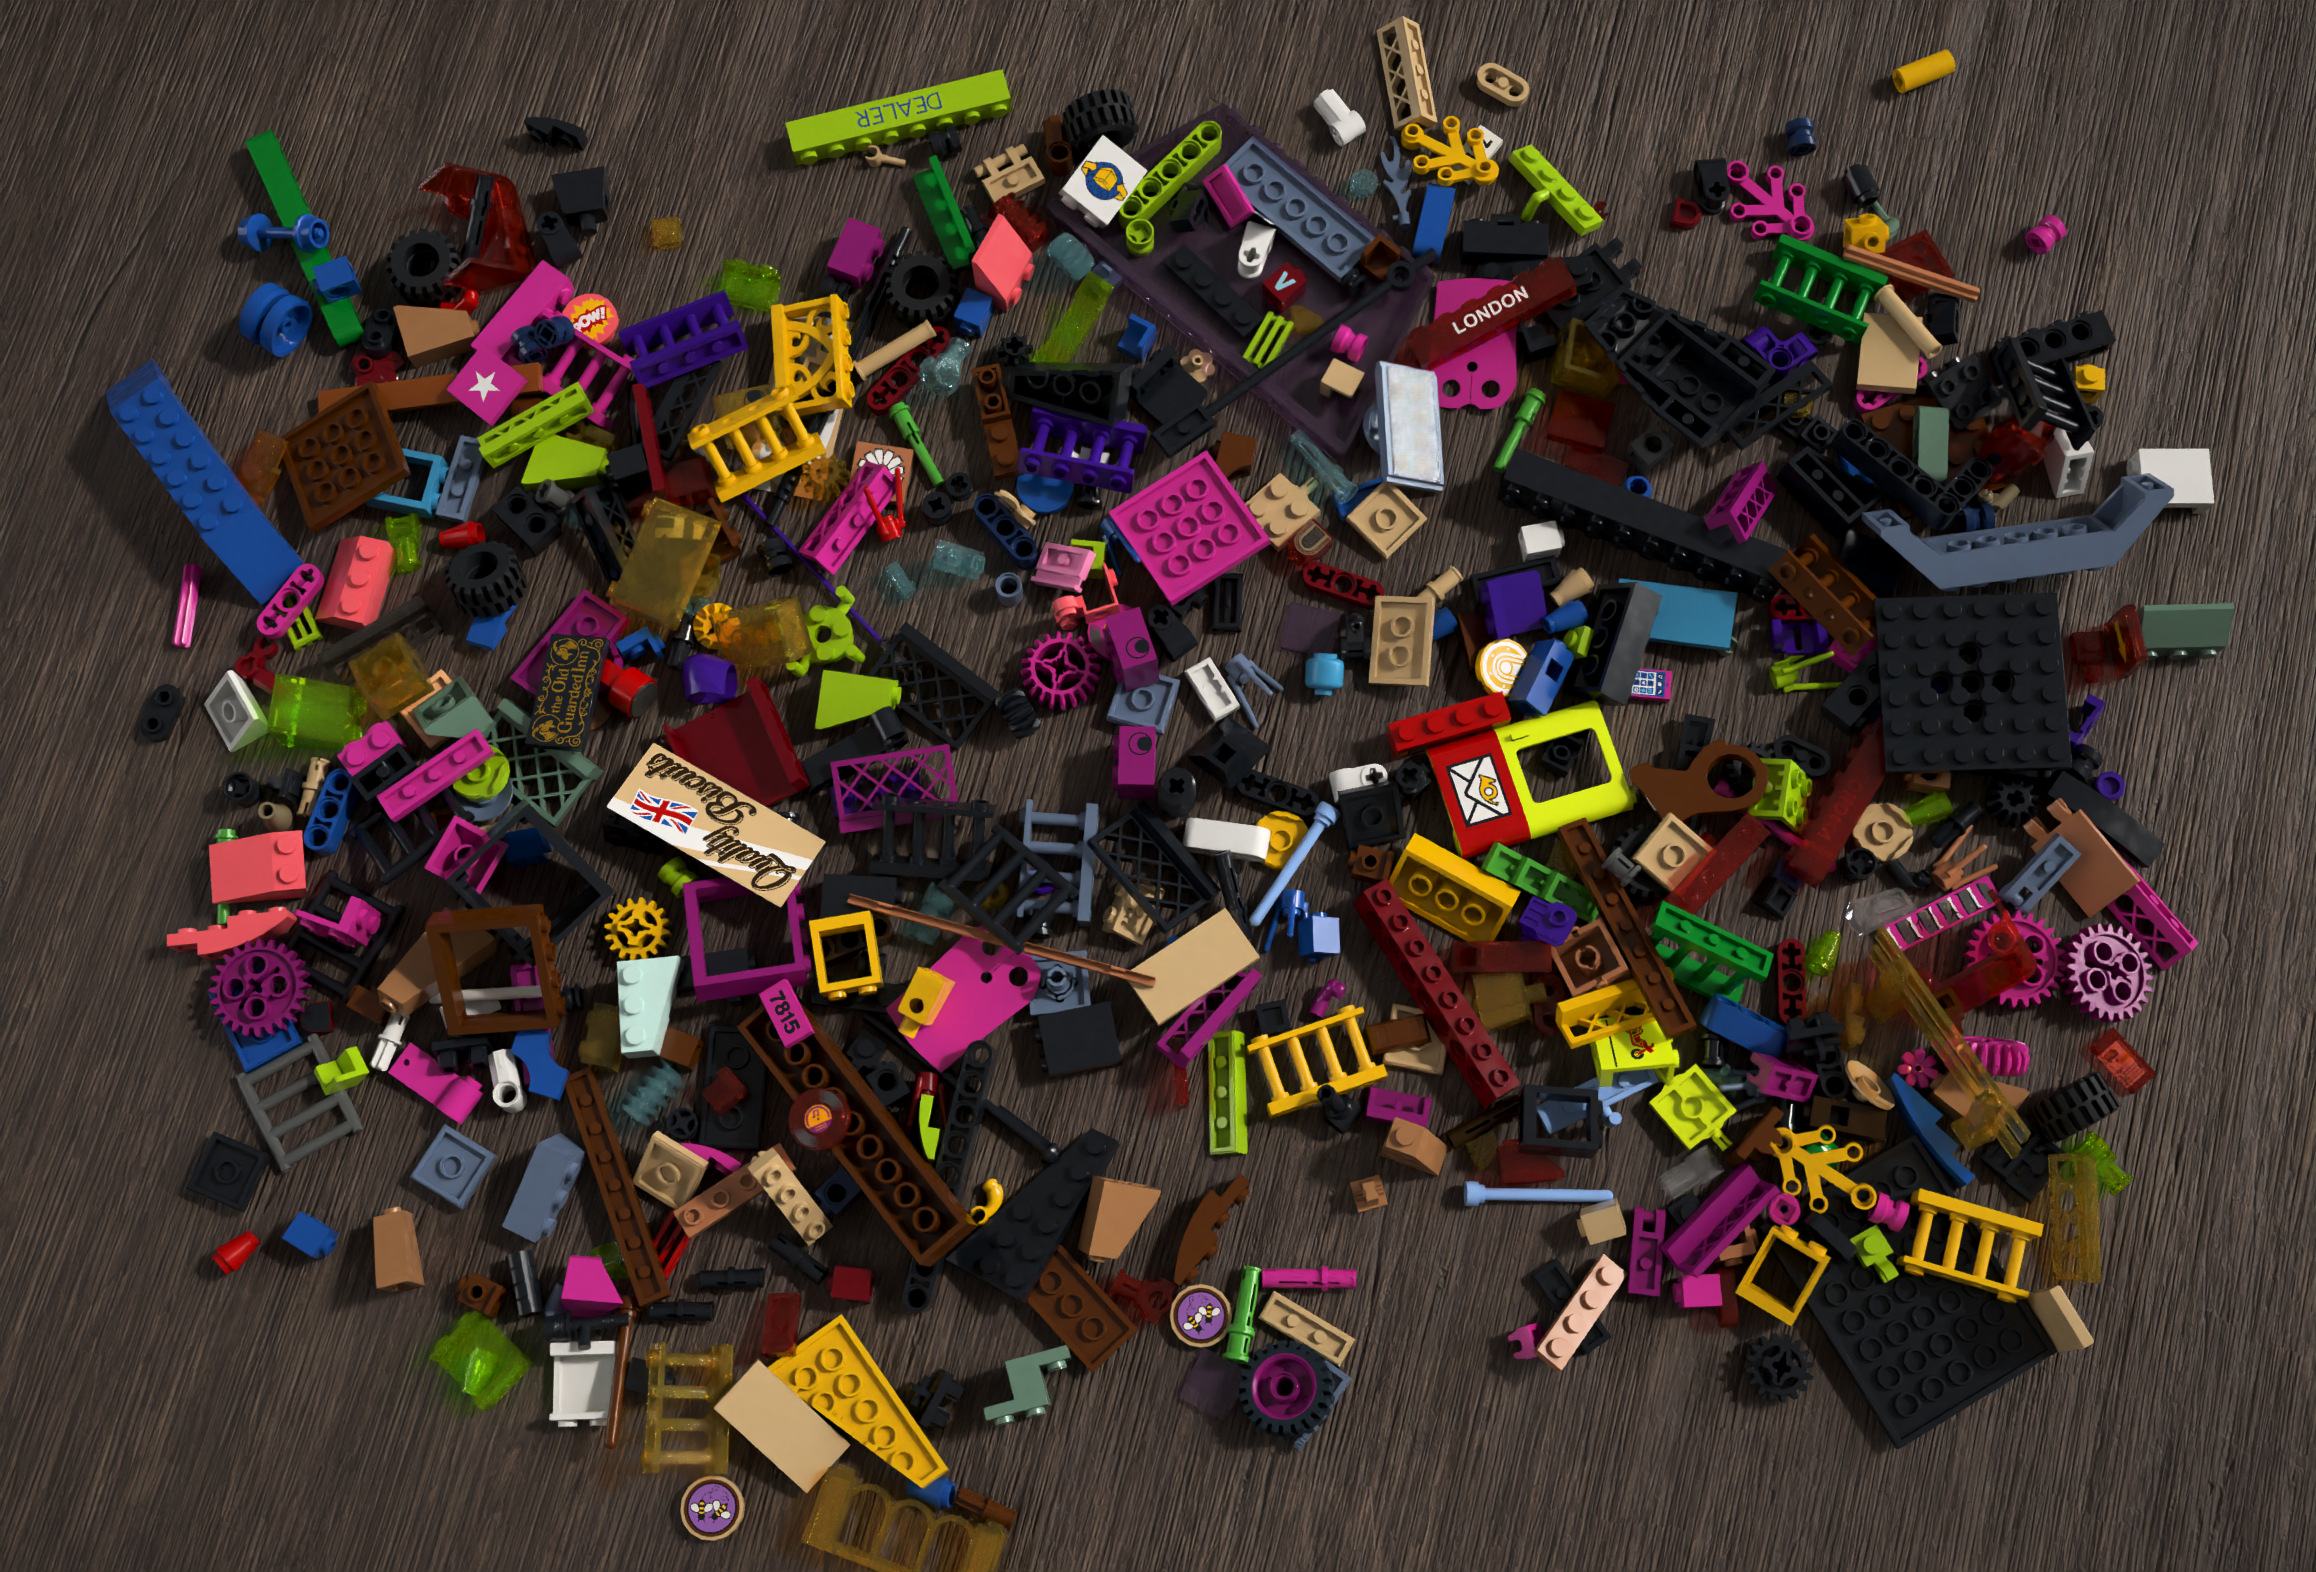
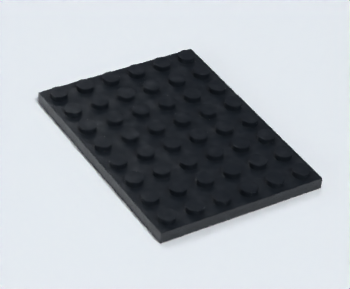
M1916 1134L1845 1175V1177L1856 1184L1867 1183L1871 1185L1876 1194L1878 1192L1887 1194L1894 1202L1902 1200L1910 1204L1912 1192L1920 1188L1958 1199ZM1833 1183L1822 1189L1829 1205L1828 1209L1821 1213V1215L1848 1239L1876 1225L1867 1219L1869 1209L1862 1210L1855 1207L1848 1193ZM1860 1190L1857 1193V1198L1861 1201H1865L1869 1197V1192L1866 1190ZM1809 1197L1799 1203L1800 1216L1795 1223L1788 1226L1799 1233L1797 1238L1807 1244L1811 1240L1823 1246L1802 1225V1221L1812 1211L1809 1206ZM1816 1198L1813 1201V1207L1816 1209H1821L1825 1205L1824 1200L1821 1198ZM1910 1204L1907 1219L1900 1232L1897 1233L1890 1230L1887 1224H1877L1893 1250V1253L1887 1255L1886 1258L1896 1268L1899 1274L1897 1277L1883 1283L1874 1266L1871 1264L1864 1268L1856 1254L1848 1263H1844L1827 1249L1826 1255L1831 1257L1805 1303L1896 1449L1904 1447L2057 1352L2023 1299L2017 1300L2016 1303L2004 1302L1997 1299L1998 1294L1928 1273H1924L1923 1276L1909 1274L1904 1271V1266L1896 1264L1897 1258L1905 1255L1911 1257L1921 1214L1918 1211L1919 1206ZM1938 1212L1936 1216H1933L1923 1261L1942 1266L1951 1226L1949 1215ZM1770 1220L1757 1229L1765 1240L1774 1225L1781 1227V1225ZM1968 1221V1224H1964L1954 1269L1973 1275L1981 1234L1973 1222ZM1777 1238L1771 1247V1251L1800 1295L1818 1262ZM1991 1251L1985 1279L2003 1284L2006 1272Z

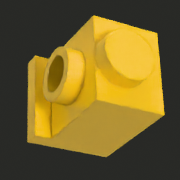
M2088 364L2076 366L2071 373L2079 391H2088V393H2081L2085 403L2094 404L2105 391V369Z

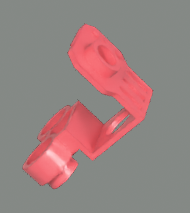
M1105 562L1102 563L1103 575L1113 603L1087 611L1082 595L1078 597L1064 596L1056 599L1052 603L1055 611L1054 617L1057 625L1061 626L1062 630L1075 628L1078 626L1079 618L1083 616L1086 624L1105 619L1107 616L1120 613L1119 603L1113 586L1118 585L1113 568H1107ZM1102 611H1109L1103 615L1095 616Z

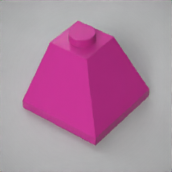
M455 815L424 868L445 879L443 873L487 832ZM500 839L465 870L470 876L466 881L479 894H481L509 844Z

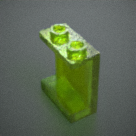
M475 1310L472 1313L467 1312L456 1323L458 1328L450 1336L442 1337L433 1347L435 1352L430 1358L434 1362H438L474 1398L473 1402L481 1410L490 1411L534 1363L485 1314Z

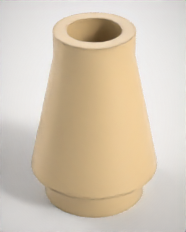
M1580 567L1576 571L1572 569L1549 595L1553 602L1560 607L1569 600H1575L1590 593L1589 589L1595 585L1587 572Z

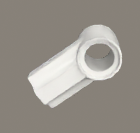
M1333 89L1323 91L1314 101V108L1329 125L1330 133L1339 146L1343 147L1366 132V126L1361 116L1355 110L1350 111Z
M511 1049L494 1051L488 1055L494 1087V1102L506 1112L517 1113L527 1103V1095L522 1087L517 1058L510 1053ZM515 1090L516 1096L514 1100L504 1103L505 1095L509 1091Z

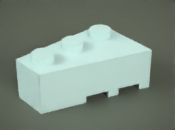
M679 956L617 961L621 1053L629 1059L660 1055L670 1019L673 999L676 997V988L685 964Z

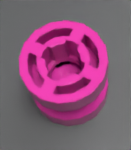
M2046 215L2039 221L2038 227H2033L2025 234V241L2034 252L2044 255L2053 247L2054 242H2059L2066 235L2067 231L2060 219L2053 215Z
M1341 325L1333 339L1330 350L1337 354L1347 353L1348 359L1357 363L1364 352L1369 337L1361 333L1355 335L1351 328Z
M1878 1192L1875 1205L1869 1209L1868 1221L1875 1224H1887L1890 1230L1897 1233L1900 1232L1907 1219L1910 1204L1902 1200L1894 1202L1887 1194Z

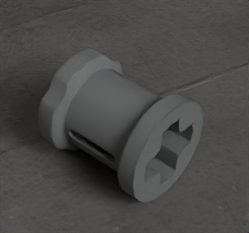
M545 479L536 491L535 500L538 503H546L552 506L557 513L564 515L570 510L571 504L569 500L575 494L555 486L553 480Z
M1618 847L1605 860L1601 868L1603 870L1608 869L1621 881L1620 885L1624 888L1634 879L1642 867L1640 865L1635 866L1622 854L1623 850Z

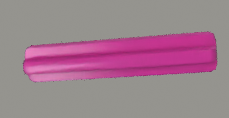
M185 564L172 640V644L178 648H189L191 644L202 568L197 564Z

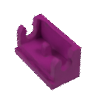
M1757 1052L1752 1053L1750 1060L1754 1065L1759 1066V1074L1756 1076L1755 1074L1747 1073L1746 1076L1751 1083L1760 1088L1759 1091L1761 1093L1804 1103L1808 1102L1818 1079V1074L1796 1061Z
M1370 1086L1364 1120L1391 1125L1394 1118L1398 1117L1427 1129L1432 1099L1430 1097Z

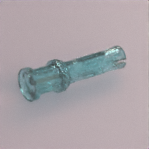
M1303 429L1295 431L1290 436L1289 442L1320 475V483L1323 487H1328L1333 492L1338 504L1346 503L1352 499L1358 491L1357 484L1347 479L1343 474L1344 470L1341 466L1331 463ZM1308 449L1315 455V457L1318 459V461H1317V460L1314 458V456L1308 451Z

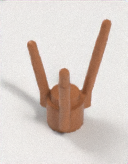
M1973 825L1966 829V833L1963 836H1958L1941 859L1932 865L1934 869L1931 872L1932 878L1944 891L1951 889L1954 892L1960 886L1998 869V865L1993 864L1961 878L1964 874L1962 868L1986 850L1987 846L1985 844L1979 846L1958 863L1954 860L1947 862L1971 831Z

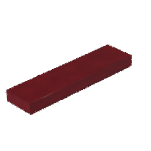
M634 384L632 388L653 492L659 502L669 500L670 496L649 394L644 384Z

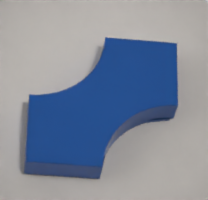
M540 1029L518 1031L510 1053L520 1058L528 1068L530 1074L528 1091L560 1101L570 1071L560 1067L554 1060L550 1049L551 1033Z

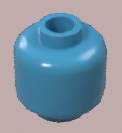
M1314 653V658H1309L1306 661L1305 685L1308 688L1315 689L1314 695L1332 696V690L1342 688L1344 663L1342 660L1337 659V654Z

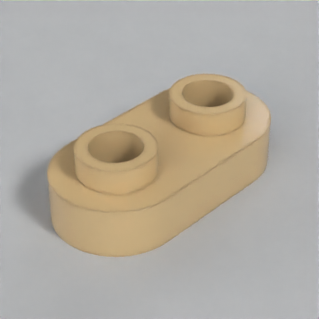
M1486 63L1478 70L1476 83L1480 90L1511 107H1518L1526 102L1529 85L1523 78L1496 63ZM1486 79H1492L1494 82L1489 83ZM1515 92L1518 96H1512L1509 93Z

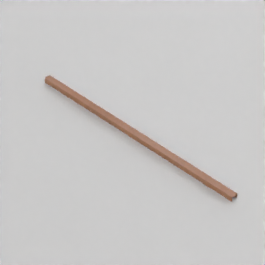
M850 894L847 904L1008 948L994 935L985 930ZM1029 942L1023 945L1025 946L1023 952L1151 988L1155 986L1156 978L1153 976Z

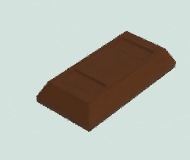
M1425 1013L1365 1025L1372 1056L1432 1043Z

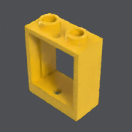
M870 910L809 921L819 992L823 998L828 997L829 1001L847 998V993L859 992V995H870L876 993L877 988L884 987L874 921ZM865 930L872 976L828 983L821 937Z
M1782 1224L1781 1227L1774 1225L1771 1228L1735 1293L1792 1326L1831 1257L1826 1255V1248L1811 1240L1807 1244L1797 1238L1799 1235L1797 1231ZM1777 1238L1818 1262L1793 1307L1752 1283Z

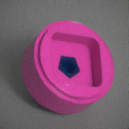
M1778 1193L1768 1204L1770 1218L1778 1225L1784 1224L1788 1226L1795 1223L1800 1216L1799 1202L1789 1193Z

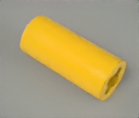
M1947 49L1894 69L1892 73L1894 85L1900 93H1905L1954 73L1955 61L1952 54Z

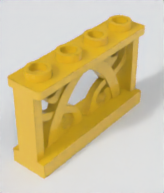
M837 294L785 306L782 304L771 305L775 387L793 384L799 399L793 401L792 404L799 417L841 408H852V398L855 397L853 383L850 381L853 363L848 353V345H851V335L846 324V319H849V308L847 303L843 302ZM831 312L832 322L830 325L825 326L824 321L826 318L822 317L818 320L816 327L813 326L818 314ZM808 316L806 323L792 321L794 318ZM811 338L820 342L829 351L825 361L814 375L805 366L795 363V358L807 349ZM794 339L802 340L799 346L794 347ZM804 373L807 378V381H804V379L801 377V379L796 382V374ZM832 381L836 382V392L832 396L822 397L819 395L817 388L820 385L825 391L831 392L828 389V384ZM810 393L814 397L813 400L797 403L798 400L804 398ZM782 408L777 409V411L787 420Z

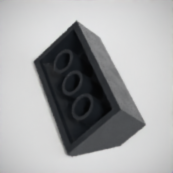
M1638 582L1599 584L1588 620L1585 626L1594 630L1587 657L1573 660L1563 693L1589 701L1595 700L1597 703L1607 706H1626L1632 693L1636 674L1641 666V659L1646 644L1650 639V632L1655 617L1658 614L1662 596Z

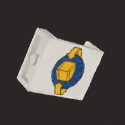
M1102 135L1065 186L1059 191V194L1063 197L1061 200L1065 205L1073 210L1077 208L1084 213V219L1090 225L1096 228L1098 226L1104 228L1147 173V170Z

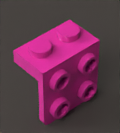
M354 896L350 897L339 924L298 909L294 912V915L301 919L300 925L310 929L312 933L325 938L329 935L336 938L338 942L353 948L356 943L367 947L372 934L377 932L381 922V913L364 900Z

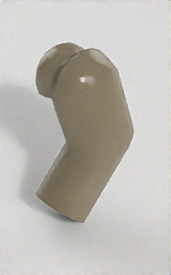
M2010 483L1999 494L1992 491L1987 492L1988 489H1982L1977 494L1976 502L1978 505L1990 503L1993 510H2003L2020 493V490L2013 483Z

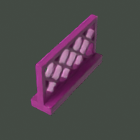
M949 744L830 762L841 834L881 828L883 826V810H863L867 804L872 807L870 800L879 788H882L887 793H894L883 785V782L892 770L907 780L897 793L899 796L907 785L911 783L924 793L920 799H924L927 795L933 800L958 802ZM944 751L946 764L939 773L924 763L932 752ZM926 754L922 761L915 755ZM910 756L919 763L910 777L895 768L902 757ZM897 758L892 765L886 761V759ZM873 761H881L889 767V770L880 782L865 772ZM860 763H867L863 769L855 765ZM850 765L860 772L851 786L840 780L838 767ZM921 766L936 775L927 790L912 780ZM946 768L948 780L942 776V773L945 771ZM862 775L877 785L867 799L853 789ZM939 778L949 785L951 798L938 799L929 792ZM841 785L847 789L843 796L841 791ZM850 792L864 801L858 812L845 814L843 801ZM895 811V825L913 823V812ZM925 813V821L943 818L942 814Z

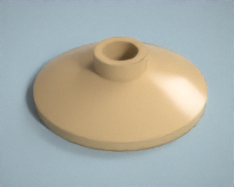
M1850 1060L1845 1065L1847 1076L1853 1085L1851 1091L1862 1103L1868 1101L1884 1110H1890L1894 1107L1895 1100L1891 1091L1877 1074L1858 1061Z

